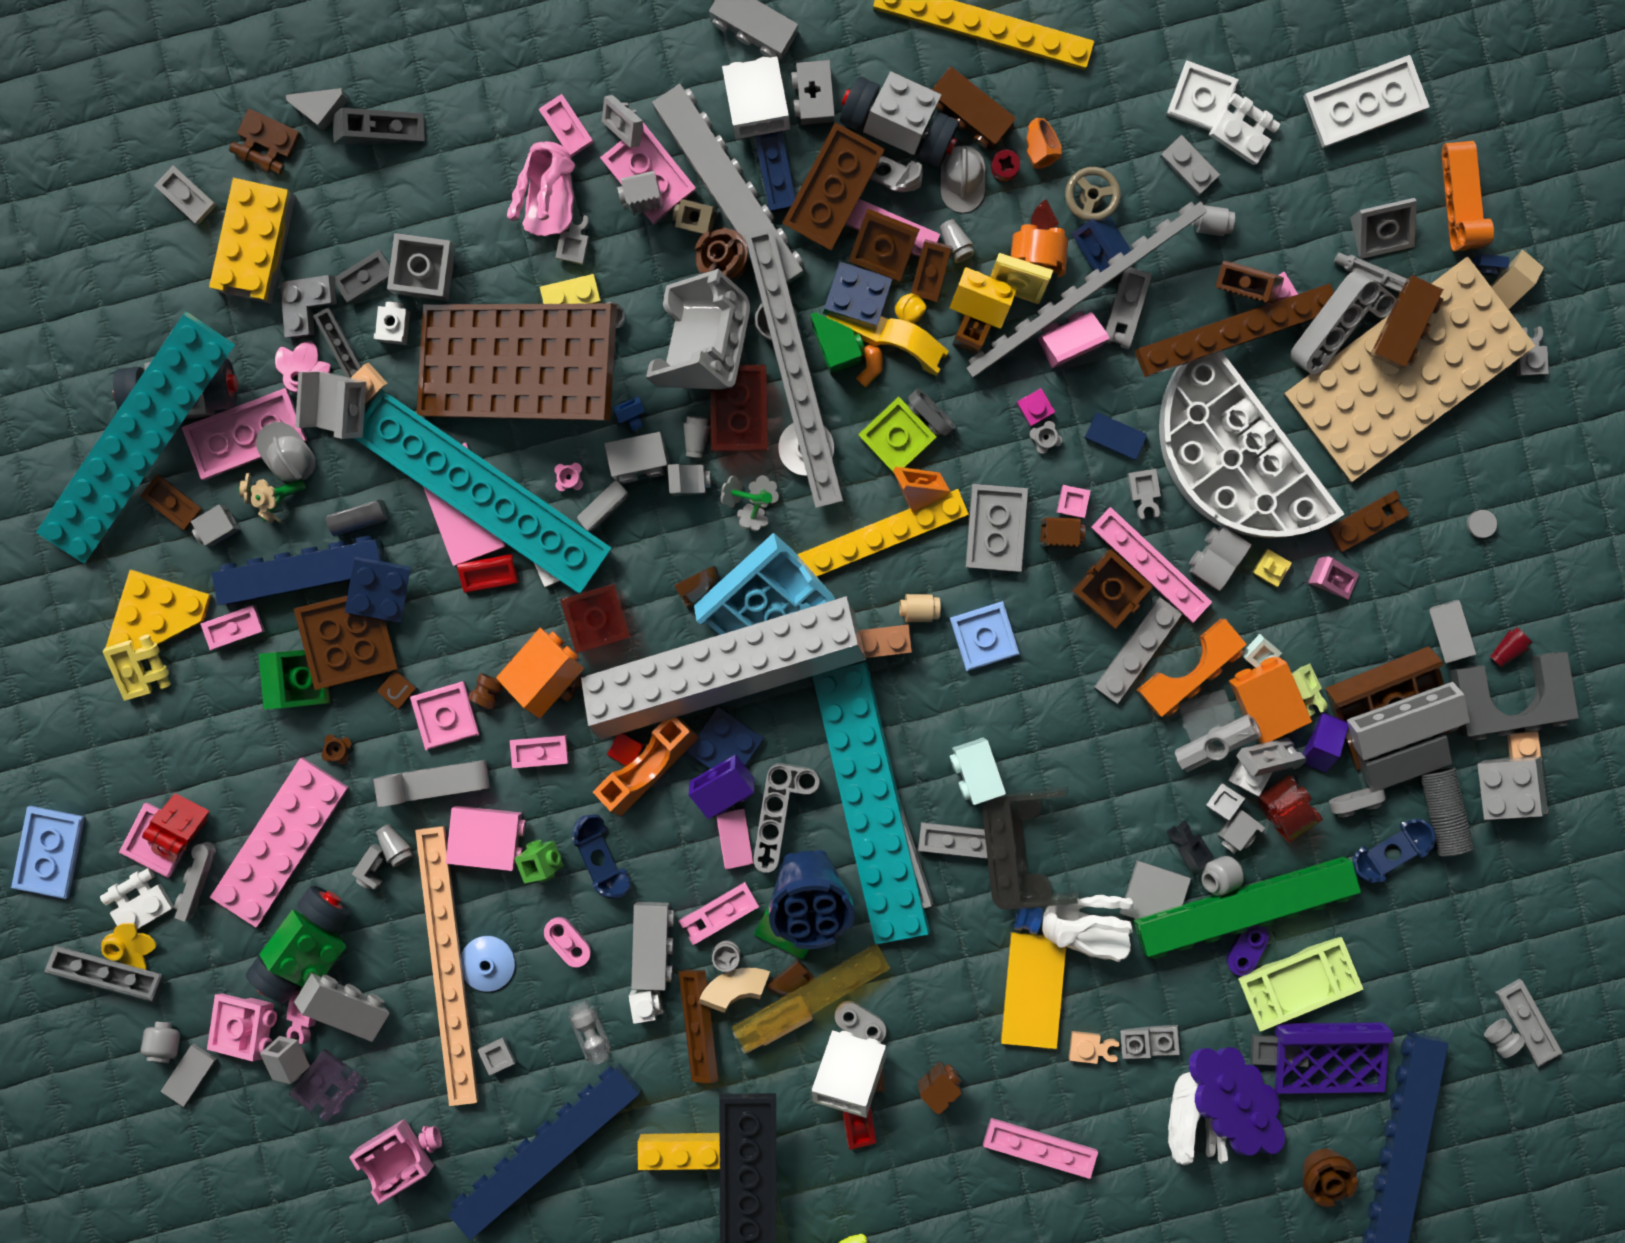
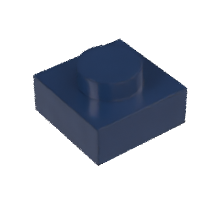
M1480 254L1473 258V264L1478 270H1481L1482 275L1496 276L1498 272L1509 267L1510 257Z

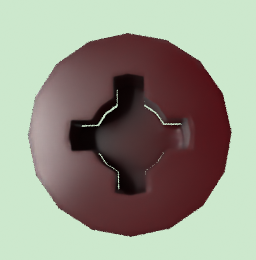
M1010 150L998 152L991 164L993 177L1001 182H1008L1014 179L1020 167L1018 155Z

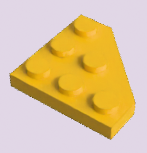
M129 570L106 647L132 640L135 649H140L142 645L139 638L147 634L151 636L153 643L161 644L184 630L203 622L212 595L135 570Z

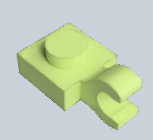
M1311 664L1302 666L1293 672L1292 675L1303 700L1306 699L1304 704L1309 715L1312 716L1315 713L1313 704L1318 706L1320 712L1328 709L1327 702L1319 692L1322 687Z

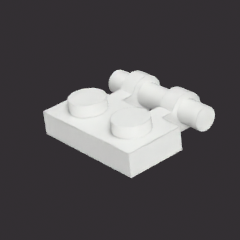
M1234 93L1229 100V103L1236 107L1234 113L1227 109L1222 111L1209 136L1254 165L1259 162L1271 139L1262 134L1263 131L1267 128L1275 133L1280 123L1274 120L1273 115L1268 111L1263 112L1255 107L1253 101L1249 98H1242ZM1245 115L1256 121L1253 127L1243 121Z
M150 868L142 872L137 871L130 875L129 880L120 885L115 884L109 887L108 892L100 896L104 905H108L113 901L118 904L119 908L110 912L117 926L122 923H134L137 929L174 908L173 903L161 884L150 888L147 881L154 878V873ZM135 888L138 889L141 895L129 901L126 894Z

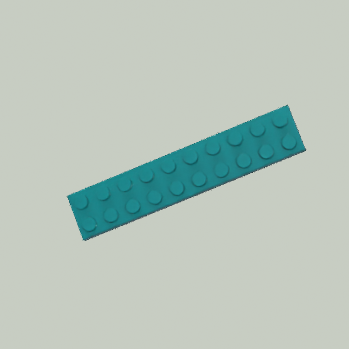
M186 311L36 533L85 564L235 347V344Z
M381 389L365 412L363 437L354 439L579 594L583 592L612 550L609 545Z
M863 662L814 675L812 677L875 945L928 935L930 933L925 908L922 905V894L915 875L902 820V808L868 664Z

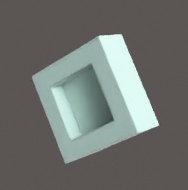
M1259 634L1243 651L1242 656L1257 668L1261 666L1260 663L1270 657L1278 658L1282 653Z

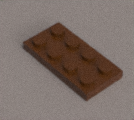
M835 122L782 224L833 250L885 149Z

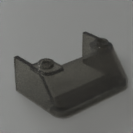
M1068 786L1005 794L987 800L983 805L982 814L992 900L997 907L1009 910L1078 904L1081 898L1080 891L1053 894L1051 881L1046 875L1042 873L1028 874L1022 819L1033 818L1040 813L1043 798L1064 797L1069 793Z

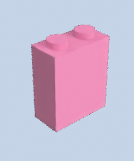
M465 806L453 807L451 810L446 864L513 871L517 866L514 858L523 852V848L519 847L520 836L524 837L526 820H522V813Z

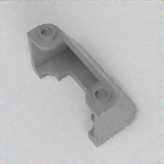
M719 269L667 285L663 307L675 320L667 361L665 362L662 359L652 360L648 366L646 378L657 387L725 389L732 387L737 378L750 313V304L746 294Z

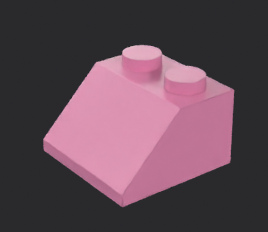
M1083 311L1069 316V322L1062 326H1059L1056 322L1042 329L1044 334L1040 335L1038 340L1051 368H1055L1092 351L1110 339L1092 312L1084 315Z

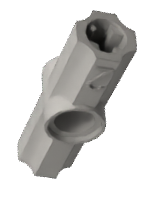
M1247 714L1223 727H1214L1209 730L1208 734L1176 749L1177 762L1182 769L1189 772L1212 760L1225 758L1228 752L1259 738L1261 732L1254 717ZM1219 740L1224 746L1217 747L1211 741Z

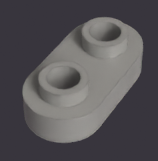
M1369 787L1329 800V804L1333 814H1338L1339 817H1347L1355 814L1357 809L1364 807L1365 809H1375L1382 806L1381 802L1386 800L1384 788L1373 792Z
M844 1001L837 1006L835 1021L840 1028L864 1040L875 1039L881 1042L885 1038L886 1026L880 1017L853 1001ZM846 1012L853 1013L854 1018L851 1021H846L843 1018ZM869 1027H876L878 1031L875 1035H869L867 1030Z

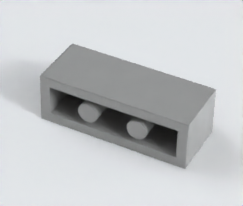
M715 0L709 10L710 19L713 20L711 23L716 28L724 32L727 29L737 34L736 38L749 46L751 43L761 48L760 52L769 58L777 57L782 60L798 33L797 23L757 0Z
M636 902L634 905L631 989L665 990L667 982L672 983L673 967L668 966V955H673V938H668L669 927L674 926V910H669V903Z
M311 973L294 1001L302 1015L371 1042L390 1014L383 1005L384 1000L372 993L368 996L362 994L358 988L350 984L342 986L328 975L320 977Z

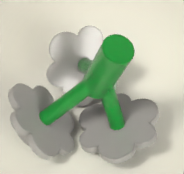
M761 475L756 479V482L749 484L751 492L746 493L741 491L743 487L742 482L738 481L736 476H730L727 483H724L722 486L721 503L733 508L735 503H739L742 498L749 499L755 505L746 504L743 510L738 511L739 525L744 529L750 528L753 531H759L760 527H766L769 521L764 516L765 512L760 506L767 507L769 503L777 502L779 494L776 491L777 483L769 481L767 476Z

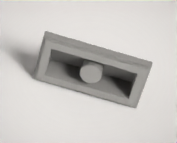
M617 480L614 481L578 515L579 522L587 531L593 532L630 496V493Z

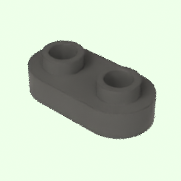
M916 389L908 397L910 402L909 408L917 416L922 415L929 422V428L936 435L941 436L943 434L948 436L956 428L952 419L920 389Z

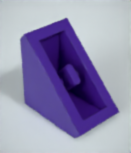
M1322 712L1302 753L1306 758L1304 764L1326 773L1340 758L1348 729V722Z

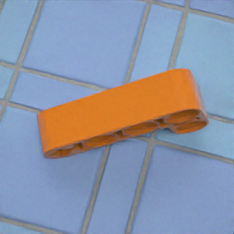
M1474 141L1445 143L1442 147V167L1451 249L1453 251L1483 249L1493 242L1494 226L1491 219L1483 218L1476 144Z

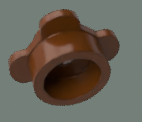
M333 734L327 735L324 738L325 745L321 753L322 759L324 761H338L339 764L347 763L349 760L347 755L348 748L352 745L351 740L348 737L341 739L336 738ZM335 747L339 748L338 752L334 751Z

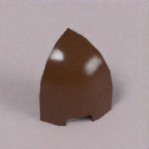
M712 566L674 585L688 610L694 608V605L718 584L716 566Z
M798 958L765 987L772 993L780 996L795 995L809 986L816 978Z

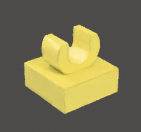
M1266 549L1252 574L1278 587L1292 563L1273 551Z

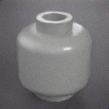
M1221 856L1208 862L1203 867V886L1214 895H1227L1237 890L1243 884V869L1230 856Z
M155 1022L154 1027H148L143 1032L141 1054L147 1057L146 1061L169 1063V1060L175 1058L178 1054L180 1032L172 1029V1023Z

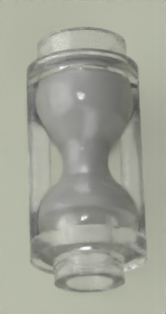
M585 1000L568 1008L570 1013L568 1016L586 1061H593V1064L596 1065L608 1060V1054L612 1052V1048L594 1005H590L589 1001ZM595 1025L597 1027L599 1035L595 1032ZM581 1032H582V1033L585 1035V1037H586L585 1042H584V1039H583V1037H582V1035H581Z

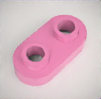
M555 917L546 924L544 928L546 941L569 966L581 967L587 963L591 956V947L567 919ZM561 926L564 929V934L557 935L554 932V928ZM574 947L581 948V956L573 954L572 950Z

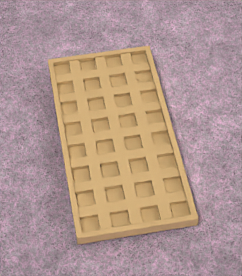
M1469 257L1464 258L1431 283L1444 289L1440 296L1444 300L1439 311L1436 314L1432 313L1429 318L1430 330L1424 340L1419 339L1415 347L1419 351L1412 365L1407 364L1405 368L1399 369L1370 355L1388 318L1387 316L1333 356L1321 372L1317 374L1310 373L1284 393V396L1350 482L1361 476L1535 347V344Z

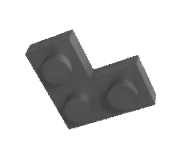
M325 275L280 282L285 338L292 339L315 335L313 308L337 304L334 276Z

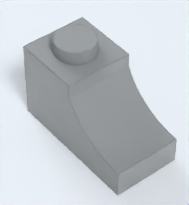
M668 465L669 492L672 496L706 494V488L711 487L710 471H705L704 465Z

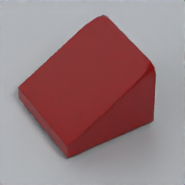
M621 733L617 735L607 755L627 766L639 756L645 744L626 733Z

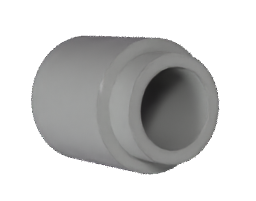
M1204 205L1207 210L1206 214L1192 223V227H1196L1197 233L1216 236L1231 235L1234 228L1235 212H1229L1228 208Z

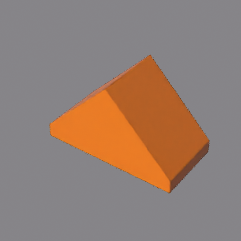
M895 467L893 470L901 492L912 513L948 496L951 492L939 472Z

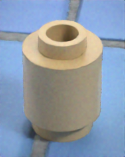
M906 594L905 600H900L899 614L904 616L905 622H933V619L940 618V598L933 597L932 594Z

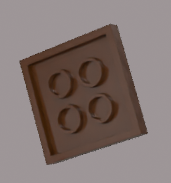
M347 596L294 608L315 690L398 669L385 620L345 613Z

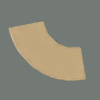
M739 968L725 972L710 982L703 991L698 1003L725 1013L729 1005L738 999L748 997L760 999L770 971L758 968Z

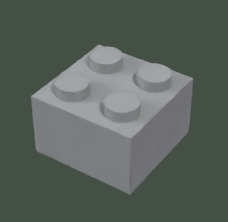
M394 233L387 289L397 295L449 301L456 246L449 240Z
M661 432L605 443L611 477L619 480L622 484L638 481V476L647 474L649 478L666 475L665 470H668L670 463L665 439Z
M1541 756L1483 760L1478 764L1484 820L1538 817L1548 812Z

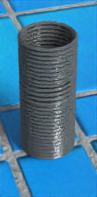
M1454 767L1440 768L1439 770L1420 775L1421 782H1423L1422 787L1424 788L1425 801H1427V809H1429V818L1435 832L1437 852L1441 857L1465 854L1474 849L1472 836H1470L1471 833L1469 831L1470 828H1468L1466 809H1464V801L1459 787V779H1457V771Z

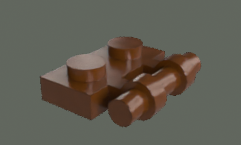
M248 108L237 132L246 141L243 145L232 142L229 152L238 155V159L244 162L251 161L260 165V168L268 173L273 171L281 175L285 165L277 162L278 157L283 155L289 159L291 158L301 133ZM257 144L269 149L265 156L254 151Z

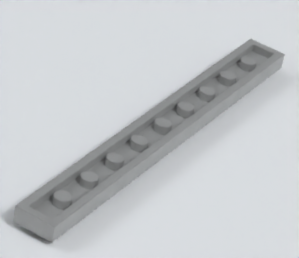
M1190 202L1178 211L1180 217L1173 222L1166 219L1154 229L1157 233L1147 239L1145 235L1131 244L1133 250L1124 256L1122 252L1118 253L1107 262L1110 266L1100 273L1096 269L1084 278L1087 283L1078 289L1075 285L1061 294L1063 300L1053 305L1050 302L1037 312L1040 316L1030 322L1027 318L1015 327L1017 332L1009 338L1003 335L991 344L994 349L984 354L981 351L968 360L971 364L967 367L969 373L975 378L1205 215L1207 210L1201 202L1197 205Z
M770 227L747 233L745 238L815 508L843 501L773 229Z

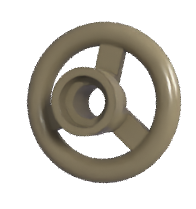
M1087 167L1077 171L1069 179L1065 189V198L1069 209L1078 218L1085 221H1090L1091 219L1101 221L1115 212L1120 203L1121 191L1118 181L1109 171L1099 167ZM1089 175L1100 176L1110 186L1103 188L1091 186L1084 177ZM1076 184L1082 189L1080 203L1084 207L1083 210L1077 206L1074 200L1073 193ZM1089 192L1095 193L1096 196H1097V198H1096V199H1091V198H1089L1088 193H1089ZM1112 195L1111 203L1105 210L1099 213H1092V210L1100 206L1103 197Z

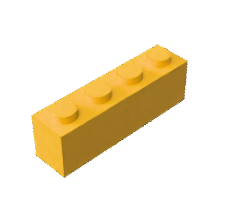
M719 1133L640 1134L638 1140V1170L720 1169Z

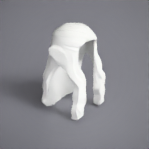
M1095 895L1076 901L1058 900L1047 906L1043 915L1042 931L1051 943L1057 944L1058 947L1066 946L1090 957L1105 960L1111 959L1120 962L1121 959L1128 957L1131 951L1129 934L1133 932L1130 921H1123L1116 917L1088 915L1080 912L1079 909L1087 906L1094 908L1130 909L1133 907V901L1130 897L1121 898Z
M1190 1072L1182 1074L1175 1083L1168 1125V1143L1172 1157L1176 1160V1163L1181 1165H1189L1193 1162L1195 1131L1200 1118V1113L1196 1109L1194 1102L1195 1091L1198 1085L1191 1077ZM1205 1118L1207 1157L1214 1156L1217 1142L1218 1161L1220 1164L1226 1163L1228 1160L1227 1138L1217 1136L1213 1130L1211 1119Z

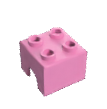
M406 1119L401 1120L359 1146L349 1157L357 1171L362 1169L367 1174L372 1184L371 1194L378 1205L427 1176L434 1166L425 1150L422 1149L419 1140Z

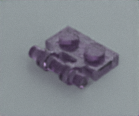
M324 1049L289 1095L309 1111H312L317 1104H320L324 1109L319 1114V1117L328 1122L333 1114L337 1115L342 1109L341 1104L347 1096L355 1092L357 1083L362 1076L358 1072L353 1071L348 1078L343 1077L341 1072L347 1065L327 1049ZM332 1084H335L339 1087V1090L333 1098H330L325 1093Z

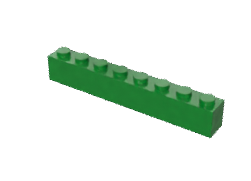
M1343 856L1240 887L1224 896H1210L1137 918L1133 922L1141 951L1147 957L1151 956V958L1155 959L1166 956L1168 954L1167 951L1176 948L1178 950L1190 949L1194 947V943L1199 941H1217L1221 938L1220 935L1229 932L1231 934L1243 933L1247 931V927L1252 925H1270L1274 922L1273 919L1282 916L1284 918H1293L1300 915V911L1305 909L1319 910L1325 908L1328 902L1335 900L1336 902H1346L1353 899L1352 895L1361 893L1352 860Z

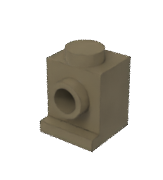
M681 199L680 204H676L673 212V220L676 221L675 227L703 234L707 231L713 232L718 208ZM695 211L700 215L697 222H693L691 219V215Z

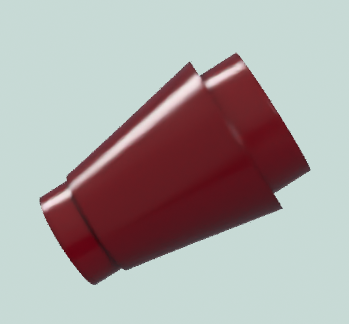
M1516 627L1513 631L1509 630L1490 657L1502 668L1505 664L1529 651L1528 647L1533 642Z

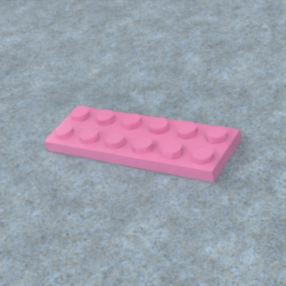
M300 758L210 898L257 928L349 787L305 758Z

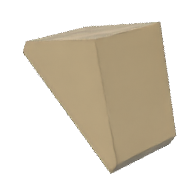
M1521 250L1509 264V267L1491 285V288L1507 309H1510L1536 284L1544 267L1524 250Z

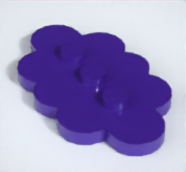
M1233 1047L1221 1048L1217 1052L1210 1048L1195 1050L1189 1060L1191 1077L1198 1085L1195 1091L1194 1102L1200 1115L1211 1119L1216 1135L1220 1138H1229L1232 1149L1238 1155L1252 1156L1258 1151L1263 1154L1280 1152L1285 1142V1132L1282 1124L1276 1118L1279 1110L1278 1095L1270 1085L1263 1084L1258 1068L1254 1065H1246L1241 1052Z

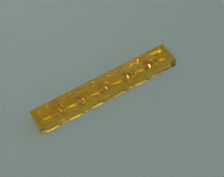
M874 944L731 1028L746 1053L891 968L878 945Z

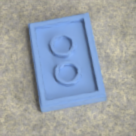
M28 806L11 888L64 899L69 898L85 816Z

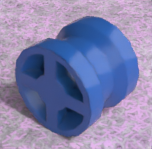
M1021 902L1016 914L1014 929L1019 931L1025 929L1030 934L1036 935L1041 924L1043 908H1029L1026 903Z

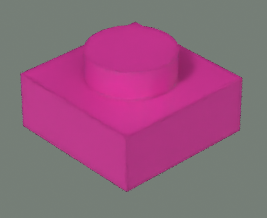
M1042 388L1017 402L1030 427L1055 413Z

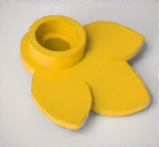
M122 923L115 927L112 934H108L103 939L101 951L104 957L109 960H118L119 963L146 970L147 965L143 955L153 951L157 944L149 935L137 933V927L134 923Z

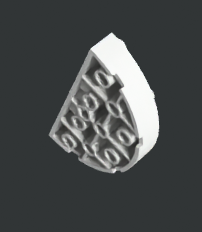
M1223 352L1178 366L1175 369L1164 393L1160 410L1159 435L1161 450L1167 470L1174 484L1190 505L1213 523L1225 526L1233 532L1262 538H1278L1307 533L1328 525L1344 515L1343 511Z

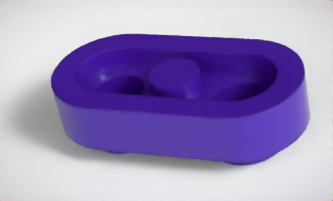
M1257 924L1247 927V931L1237 935L1226 957L1227 966L1234 974L1245 976L1254 970L1269 940L1268 931L1265 927L1257 926ZM1253 933L1259 934V939L1256 942H1252L1250 939ZM1242 957L1246 958V964L1242 967L1238 966V960Z

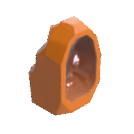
M1044 118L1032 120L1028 125L1026 137L1027 156L1033 168L1042 169L1052 165L1061 158L1062 146L1055 131Z

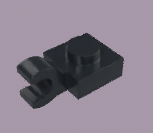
M1186 821L1181 822L1177 828L1175 825L1167 831L1172 841L1181 844L1178 851L1192 873L1201 870L1214 857L1200 834H1192L1191 828Z

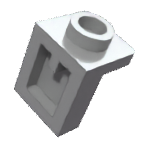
M376 843L370 846L352 873L357 878L356 882L366 889L371 887L377 889L383 882L370 873V870L375 872L384 860L381 857L383 850Z

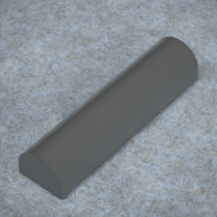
M54 946L44 971L48 975L153 1003L158 999L164 981L163 975L58 946Z

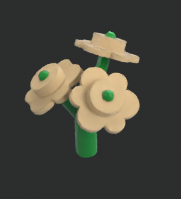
M246 473L245 481H241L238 488L240 497L244 498V502L247 505H250L251 502L254 507H258L260 509L258 515L262 517V521H268L271 524L274 520H277L279 523L282 522L272 513L283 498L306 489L302 479L279 488L269 486L264 479L258 480L256 485L252 486L250 473Z

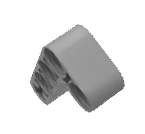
M1358 271L1350 273L1294 345L1291 351V360L1311 374L1321 372L1365 314L1369 311L1380 318L1389 316L1396 302L1395 297L1366 275Z
M486 760L385 775L373 779L377 807L490 788Z
M776 763L769 768L754 852V865L759 871L767 873L777 867L789 793L811 794L815 792L819 786V775L814 769L785 763ZM776 769H782L787 773L788 778L782 784L775 783L772 779V772ZM809 773L814 776V785L810 788L802 787L799 783L801 775ZM779 797L783 802V807L778 811L771 810L767 805L769 798ZM768 824H773L778 828L779 833L774 838H768L764 835L763 828ZM760 842L767 845L777 844V848L771 846L770 858H773L774 861H769L768 865H763V860L759 859V856L764 855L766 845L760 846Z

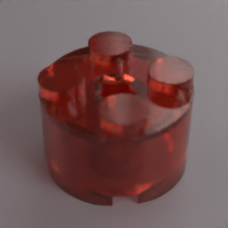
M1291 775L1264 791L1257 798L1269 821L1272 820L1277 826L1275 829L1288 843L1323 821L1319 812L1309 805V802L1312 801L1309 793L1303 786L1299 788Z

